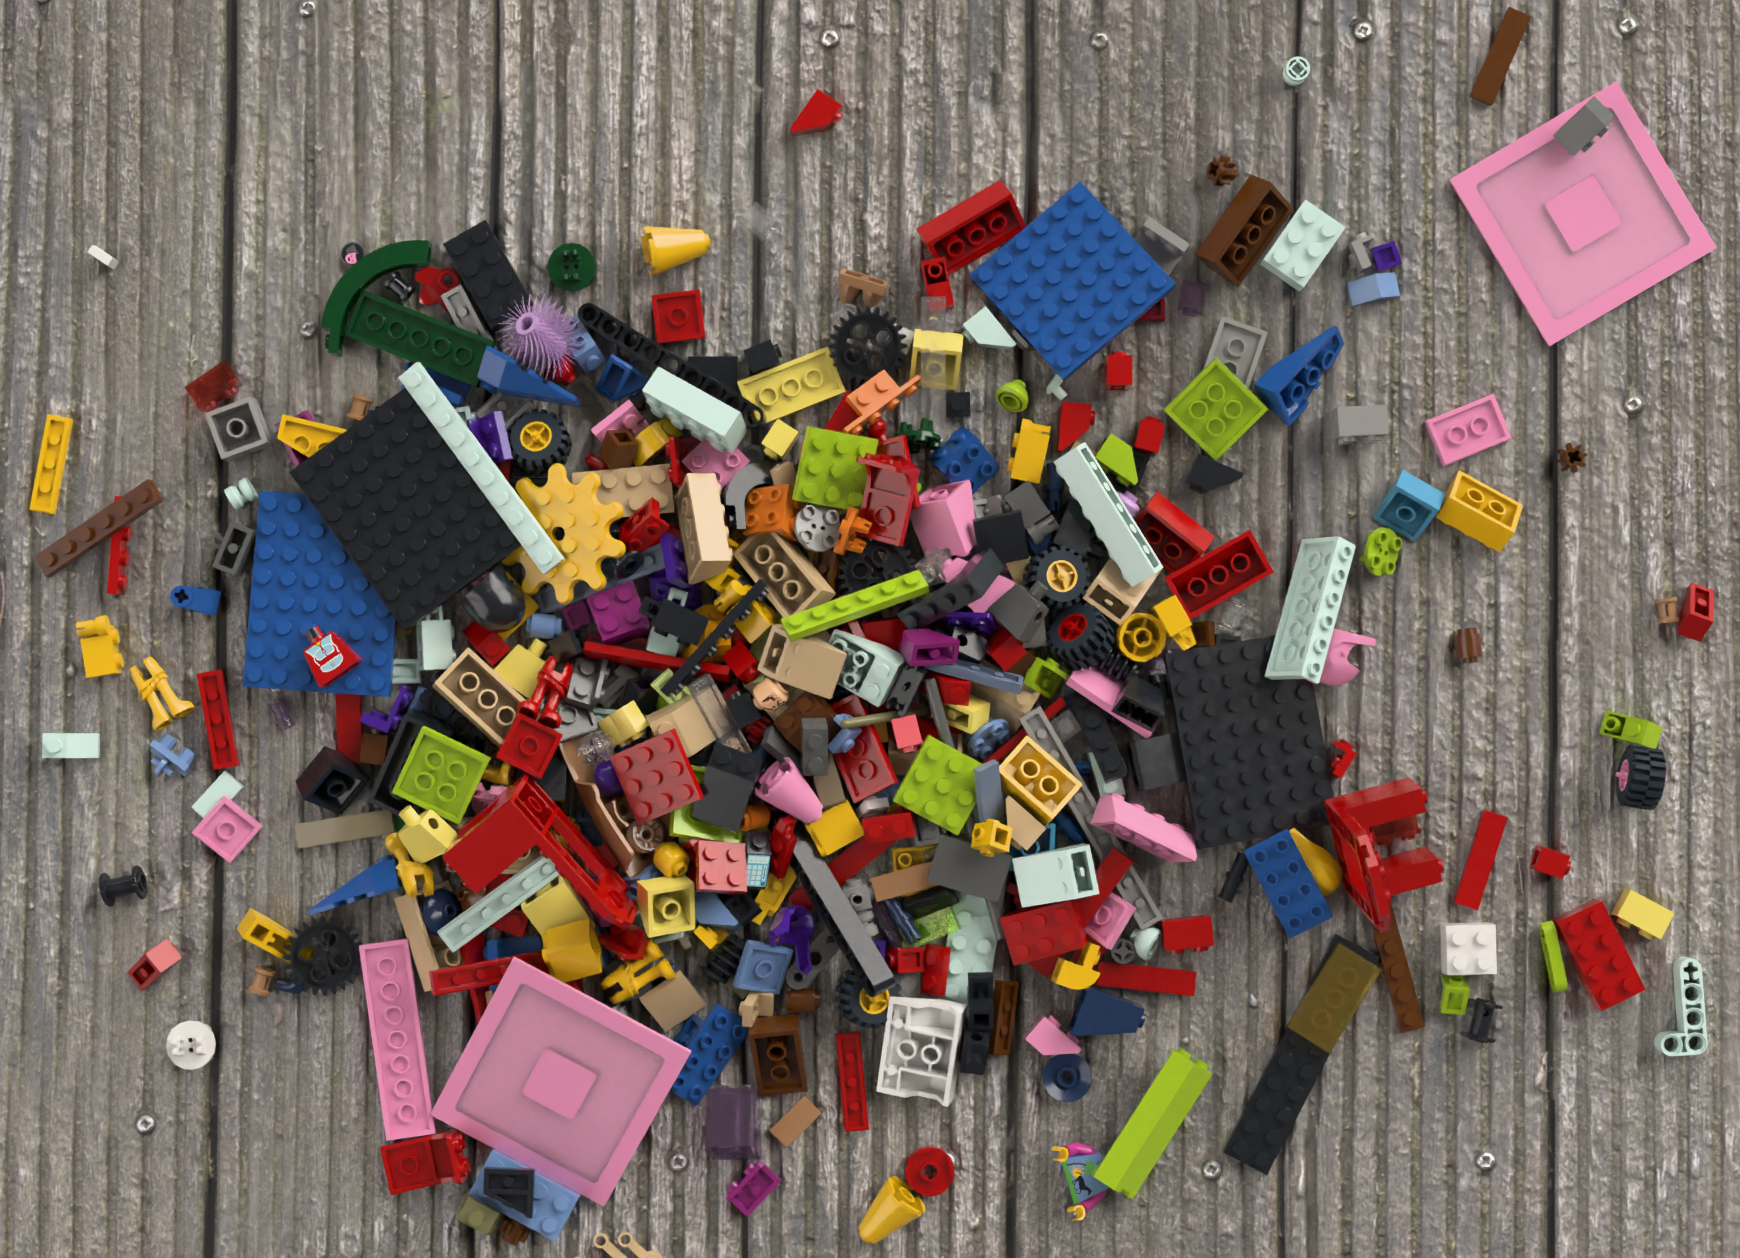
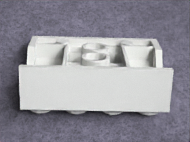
M890 997L876 1092L904 1098L912 1096L937 1100L942 1106L948 1107L955 1095L968 1005L940 999Z

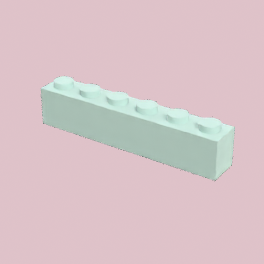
M1085 442L1054 461L1057 473L1066 481L1070 494L1078 500L1084 516L1093 524L1097 537L1104 542L1108 548L1110 558L1118 564L1122 577L1126 582L1130 583L1131 587L1164 568Z

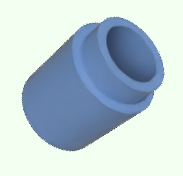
M533 613L532 618H527L526 632H530L531 637L554 639L561 635L562 618H557L556 615Z

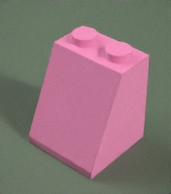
M970 480L930 486L919 495L921 508L911 510L910 519L926 560L936 558L937 561H941L954 555L960 558L970 554V550L976 545L972 523L975 515Z
M958 557L954 561L949 558L939 567L941 572L938 576L946 585L962 571L968 562ZM998 575L982 598L966 605V608L970 612L985 613L1015 583Z

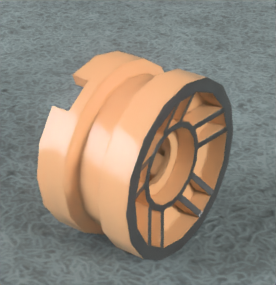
M657 819L650 820L639 826L637 821H634L626 831V840L637 853L644 854L655 850L663 843L665 838L664 828ZM642 832L648 833L646 839L642 837Z

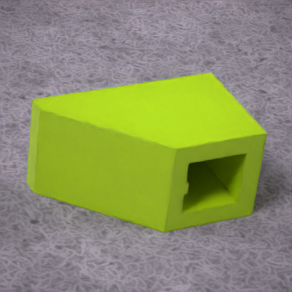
M1111 433L1096 454L1095 459L1104 473L1107 474L1110 471L1117 476L1115 479L1117 482L1125 487L1129 485L1134 487L1138 482L1132 447Z
M1606 710L1599 734L1636 746L1656 749L1663 727L1647 720Z

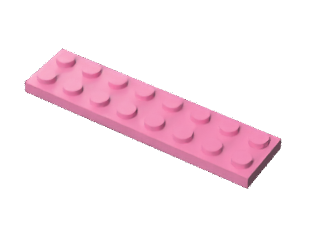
M403 938L359 945L386 1141L435 1134L437 1131L435 1117L430 1115L433 1110L412 955L408 939Z

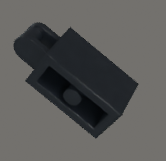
M645 596L638 610L639 613L652 618L651 625L655 627L654 632L664 637H668L669 634L678 637L676 642L690 648L691 644L698 646L710 620L664 597L661 602ZM652 604L659 606L655 615L649 613Z

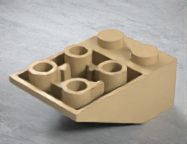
M1109 558L1089 585V588L1086 589L1087 593L1080 599L1085 603L1094 605L1105 618L1116 626H1121L1123 621L1131 615L1161 570L1131 587L1130 583L1126 582L1122 577L1118 564Z
M782 624L772 625L757 670L779 682L832 699L847 653L813 635L790 642Z

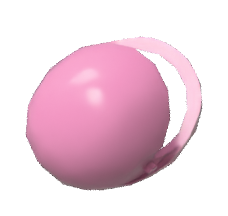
M1333 629L1320 682L1328 686H1342L1354 679L1360 670L1348 662L1347 657L1350 650L1357 644L1376 646V639Z

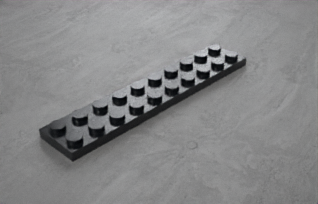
M1334 934L1223 1148V1153L1268 1175L1380 958L1379 956Z

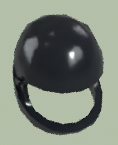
M500 565L460 601L467 614L479 626L495 634L509 631L518 626L526 610L524 596L520 588H517L514 585L515 582L507 577L506 570Z

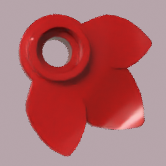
M429 266L419 270L414 278L424 285L420 292V304L432 305L440 302L442 308L448 311L441 295L460 285L459 273L450 267L439 270ZM446 275L452 276V283L446 284L443 281Z

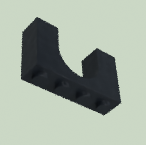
M988 548L972 556L962 571L946 585L938 575L926 580L929 586V593L906 601L897 612V615L908 630L920 629L982 598L1005 566L993 550Z

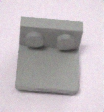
M1148 217L1135 238L1136 242L1168 276L1189 246L1188 242Z

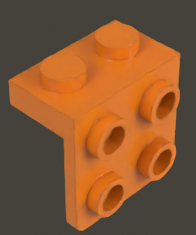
M790 484L749 490L745 506L746 530L743 534L749 536L777 532L789 542L798 541L794 531V521L797 513L804 507L805 502L792 499L794 487Z

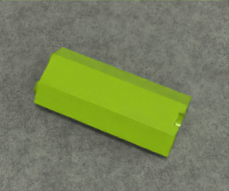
M1180 1047L1177 1051L1173 1048L1170 1049V1056L1101 1164L1099 1166L1096 1164L1091 1172L1093 1177L1113 1190L1124 1193L1125 1196L1132 1200L1213 1075L1207 1070L1209 1065L1198 1058L1194 1062L1190 1059L1192 1055Z

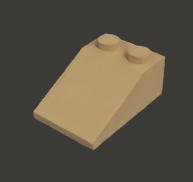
M712 684L645 716L655 737L675 728L688 758L733 728Z

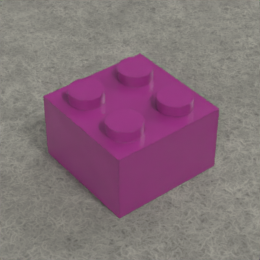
M633 581L586 597L588 608L602 644L617 646L650 634V624L647 616L638 612L641 601Z

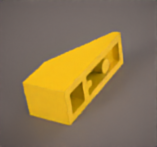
M252 908L249 909L237 927L243 939L283 959L282 956L290 952L283 948L284 945L292 944L287 937H296L295 934ZM308 945L303 946L300 950L302 958H309L313 953L312 947Z

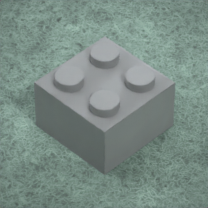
M251 396L205 413L218 452L224 461L229 462L274 445L258 400Z
M1387 404L1335 408L1330 412L1331 441H1338V445H1351L1353 442H1357V440H1362L1363 444H1373L1381 441L1382 437L1389 434Z

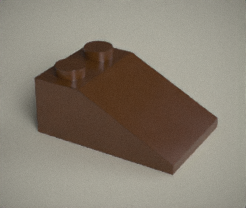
M799 1014L756 1018L752 1028L749 1027V1040L759 1097L807 1092L808 1086Z

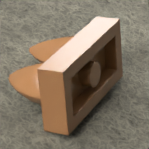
M842 268L837 281L839 283V297L843 306L853 301L861 289L863 301L870 308L880 302L889 284V281L846 268Z

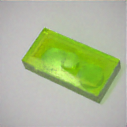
M952 906L913 921L923 936L920 940L915 939L914 946H921L961 929Z

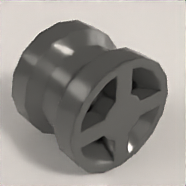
M1118 938L1114 947L1110 950L1112 958L1121 964L1131 962L1136 953L1133 943L1125 938Z

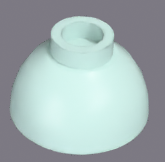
M1148 927L1144 930L1136 928L1130 936V941L1133 943L1136 953L1143 960H1148L1155 954L1162 940L1161 930L1153 927Z

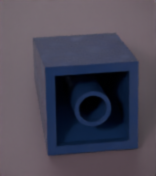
M1091 985L1082 990L1068 1030L1074 1036L1136 1033L1137 1028H1142L1145 1022V1009L1136 1002Z

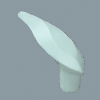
M1055 374L1047 386L1046 394L1053 393L1061 401L1067 396V393L1060 387L1063 380L1057 374Z

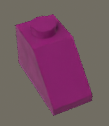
M927 628L903 630L900 652L910 667L957 663L960 641Z

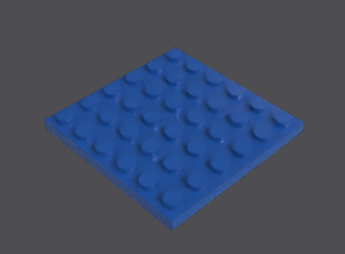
M1081 182L1077 183L969 274L970 279L1063 381L1068 379L1176 287V283Z

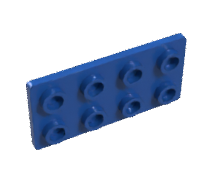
M1288 829L1244 850L1253 871L1289 938L1333 917L1325 898Z
M718 1003L713 1006L704 1021L695 1014L689 1017L673 1041L690 1049L691 1053L672 1085L671 1092L694 1105L700 1103L749 1033V1027L742 1026L741 1017Z

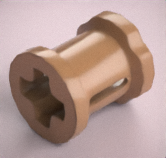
M353 393V403L350 413H347L346 417L360 421L367 416L370 404H373L374 400Z
M1677 597L1655 599L1659 611L1657 624L1680 621L1676 612L1675 602L1678 601ZM1666 605H1668L1669 616H1667Z
M255 966V977L248 991L261 996H269L270 991L268 989L272 977L276 975V971L262 966Z

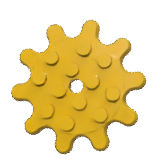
M555 463L550 466L548 481L542 487L536 486L532 480L526 477L517 481L516 490L521 500L565 558V560L544 575L523 546L501 562L507 566L516 563L524 566L526 575L522 582V589L526 594L534 595L543 584L548 583L554 587L558 602L564 605L569 604L574 599V587L580 581L588 583L593 590L600 591L604 589L607 579L601 571L602 561L607 557L621 558L625 554V544L620 540L612 538L609 532L611 523L622 517L623 507L618 502L601 504L597 500L596 492L601 480L596 473H587L580 483L572 484L567 479L564 465ZM559 527L563 528L565 536L561 541L557 540L556 536H554L556 529Z

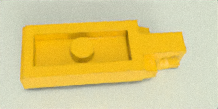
M790 864L784 878L778 880L770 873L766 889L760 890L755 901L763 911L752 920L756 924L761 925L766 915L772 917L777 912L797 876Z

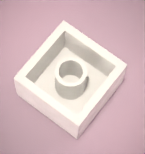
M1489 922L1440 923L1442 973L1446 975L1497 974L1495 924Z

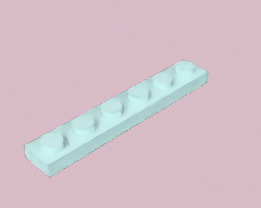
M542 855L438 930L439 936L454 953L559 876L555 869V864L549 858L546 859Z

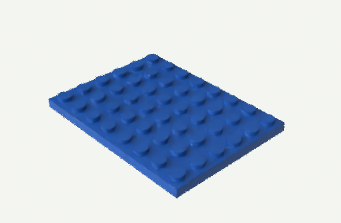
M260 491L243 687L391 697L397 620L305 494ZM314 626H318L324 636L331 631L336 632L364 661L326 689L319 687L303 653L306 648L312 645L305 633Z

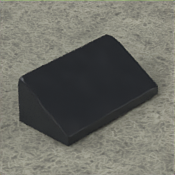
M938 885L906 897L904 908L917 919L958 904L960 900L954 889Z

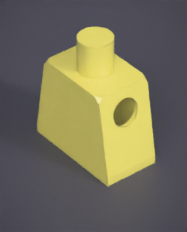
M537 638L534 639L528 649L518 644L499 663L494 671L512 688L530 699L538 683L536 678L538 672L546 662L540 657L548 645Z
M409 805L399 813L405 825L398 832V837L413 860L419 864L444 854L446 849L459 837L457 832L433 810L429 809L418 815Z

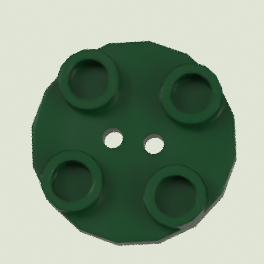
M567 243L559 246L552 252L548 260L547 269L550 279L558 288L564 291L575 292L591 285L595 277L596 263L594 256L586 247L581 244Z
M921 418L920 429L913 430L912 424H907L906 421L901 422L899 433L892 436L893 438L906 435L910 454L920 453V449H940L941 436L934 433L933 421L927 418Z

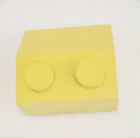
M915 329L909 381L916 375H919L921 379L917 386L957 390L964 334Z
M685 874L680 877L664 876L637 881V905L649 938L695 930L694 882Z

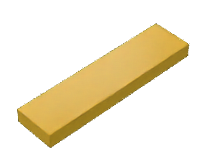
M47 414L29 507L31 511L56 515L73 419Z

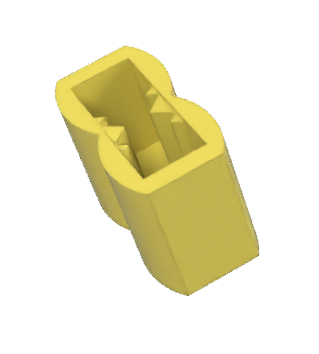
M634 700L597 722L611 746L615 747L619 744L621 748L646 734L644 728L649 726Z

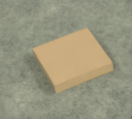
M681 970L675 973L676 978L672 980L666 979L639 997L641 1003L665 1032L706 1006L704 999Z

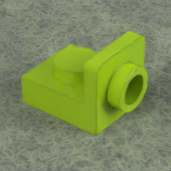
M1442 975L1443 990L1439 1006L1440 1013L1465 1015L1470 993L1467 979L1460 975Z

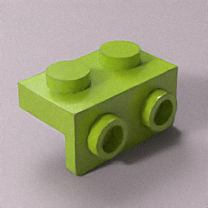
M1036 657L1033 665L1027 670L1023 683L1042 696L1052 700L1062 680L1067 681L1069 679L1071 671L1048 657L1046 661Z

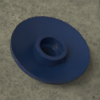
M447 889L434 890V894L426 896L422 904L424 924L432 934L438 937L440 936L437 931L461 914L457 896Z
M1057 1054L1044 1067V1087L1048 1094L1058 1101L1073 1102L1079 1100L1088 1092L1091 1086L1092 1074L1090 1067L1077 1054ZM1064 1072L1071 1074V1078L1067 1081L1062 1079Z

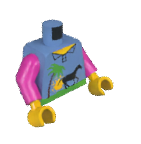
M1079 1142L1063 1147L1053 1146V1151H1059L1058 1157L1053 1158V1161L1062 1162L1073 1203L1077 1204V1206L1068 1207L1067 1211H1076V1217L1072 1221H1080L1084 1219L1085 1213L1093 1209L1107 1193V1189L1110 1188L1093 1177L1091 1173L1096 1164L1098 1166L1101 1164V1153L1096 1151L1094 1147Z

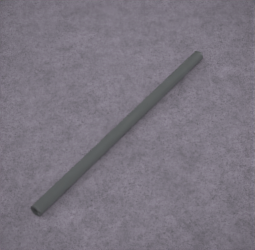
M935 677L923 680L939 740L955 749ZM971 811L964 824L969 842H972V832L976 823L973 811ZM985 899L996 940L1004 939L1005 935L1000 921L1002 914L999 903Z

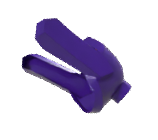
M802 905L782 908L776 914L770 926L769 942L772 947L795 944L797 970L807 975L812 970L810 935L814 927L813 917Z

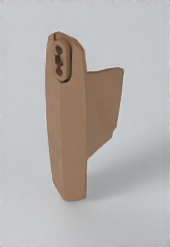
M601 728L598 732L559 744L558 748L568 771L604 842L608 845L626 876L636 877L653 863L655 850L644 853L645 858L642 860L639 853L635 852L628 844L626 831L636 819L624 792L614 798H607L599 794V790L592 780L595 766L598 763L594 761L596 756L590 755L592 751H595L593 746H590V740L592 739L593 745L599 751L597 755H602L603 759H607L617 753L604 733H602ZM588 755L593 762H587L584 759ZM671 812L655 818L662 824L665 831L663 843L671 842L675 838L674 836H669ZM642 832V837L646 839L648 833Z

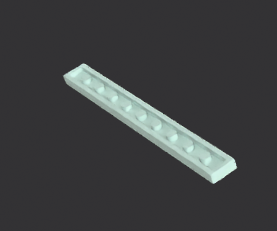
M416 362L398 378L543 575L547 574L565 558L422 364Z

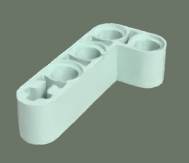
M1682 956L1673 963L1677 1030L1660 1032L1654 1039L1655 1048L1668 1056L1702 1054L1708 1044L1702 967L1697 960ZM1688 965H1691V969H1688L1687 972H1684V967H1688ZM1688 987H1692L1694 991L1690 999L1685 997V991ZM1693 1011L1695 1013V1020L1689 1024L1687 1022V1015ZM1696 1036L1697 1044L1695 1047L1690 1048L1689 1040L1691 1037ZM1671 1038L1673 1045L1670 1049L1666 1050L1664 1042L1666 1039Z

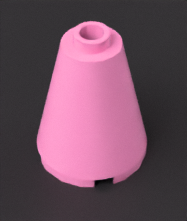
M784 757L785 762L779 763L776 761L760 777L758 782L761 783L759 790L755 787V794L762 800L804 823L816 822L823 813L821 811L823 805L793 760L789 757Z

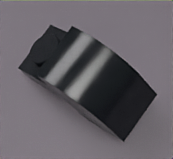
M968 972L967 1012L969 1031L994 1030L993 972Z

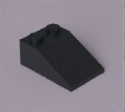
M716 742L700 786L704 798L695 802L691 817L738 834L763 770V759Z

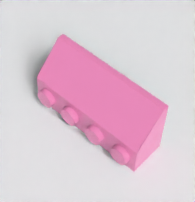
M1111 793L1108 796H1100L1090 824L1170 863L1196 861L1197 854L1193 835L1184 831L1185 828L1176 823L1169 824L1164 821L1165 818L1155 813L1149 814L1144 811L1145 808L1143 806L1125 802V798L1121 795Z

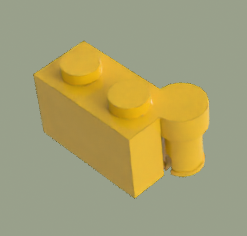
M1022 419L1020 432L1014 434L1012 447L1016 448L1015 456L1009 457L1007 471L1011 472L1010 478L1040 483L1050 438L1049 434L1041 432L1050 433L1051 426L1032 423V420Z
M732 580L725 587V591L714 600L715 607L720 603L721 605L717 609L721 612L727 611L726 614L728 615L753 586L750 583L743 586L738 581ZM764 600L761 603L756 601L750 608L752 613L744 622L739 620L735 624L750 644L762 639L771 631L772 625L780 622L775 610L767 605Z
M96 616L93 620L76 622V628H85L77 630V634L79 637H83L80 639L86 678L121 674L124 660L122 654L118 652L117 644L120 643V635L114 625H110L108 616Z

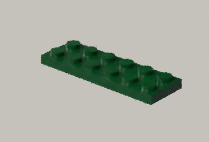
M361 290L344 334L347 337L411 362H420L426 368L479 388L481 383L477 376L485 349L488 345L492 348L496 345L495 341L364 290Z

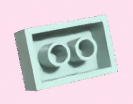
M1305 199L1260 265L1300 292L1346 227Z

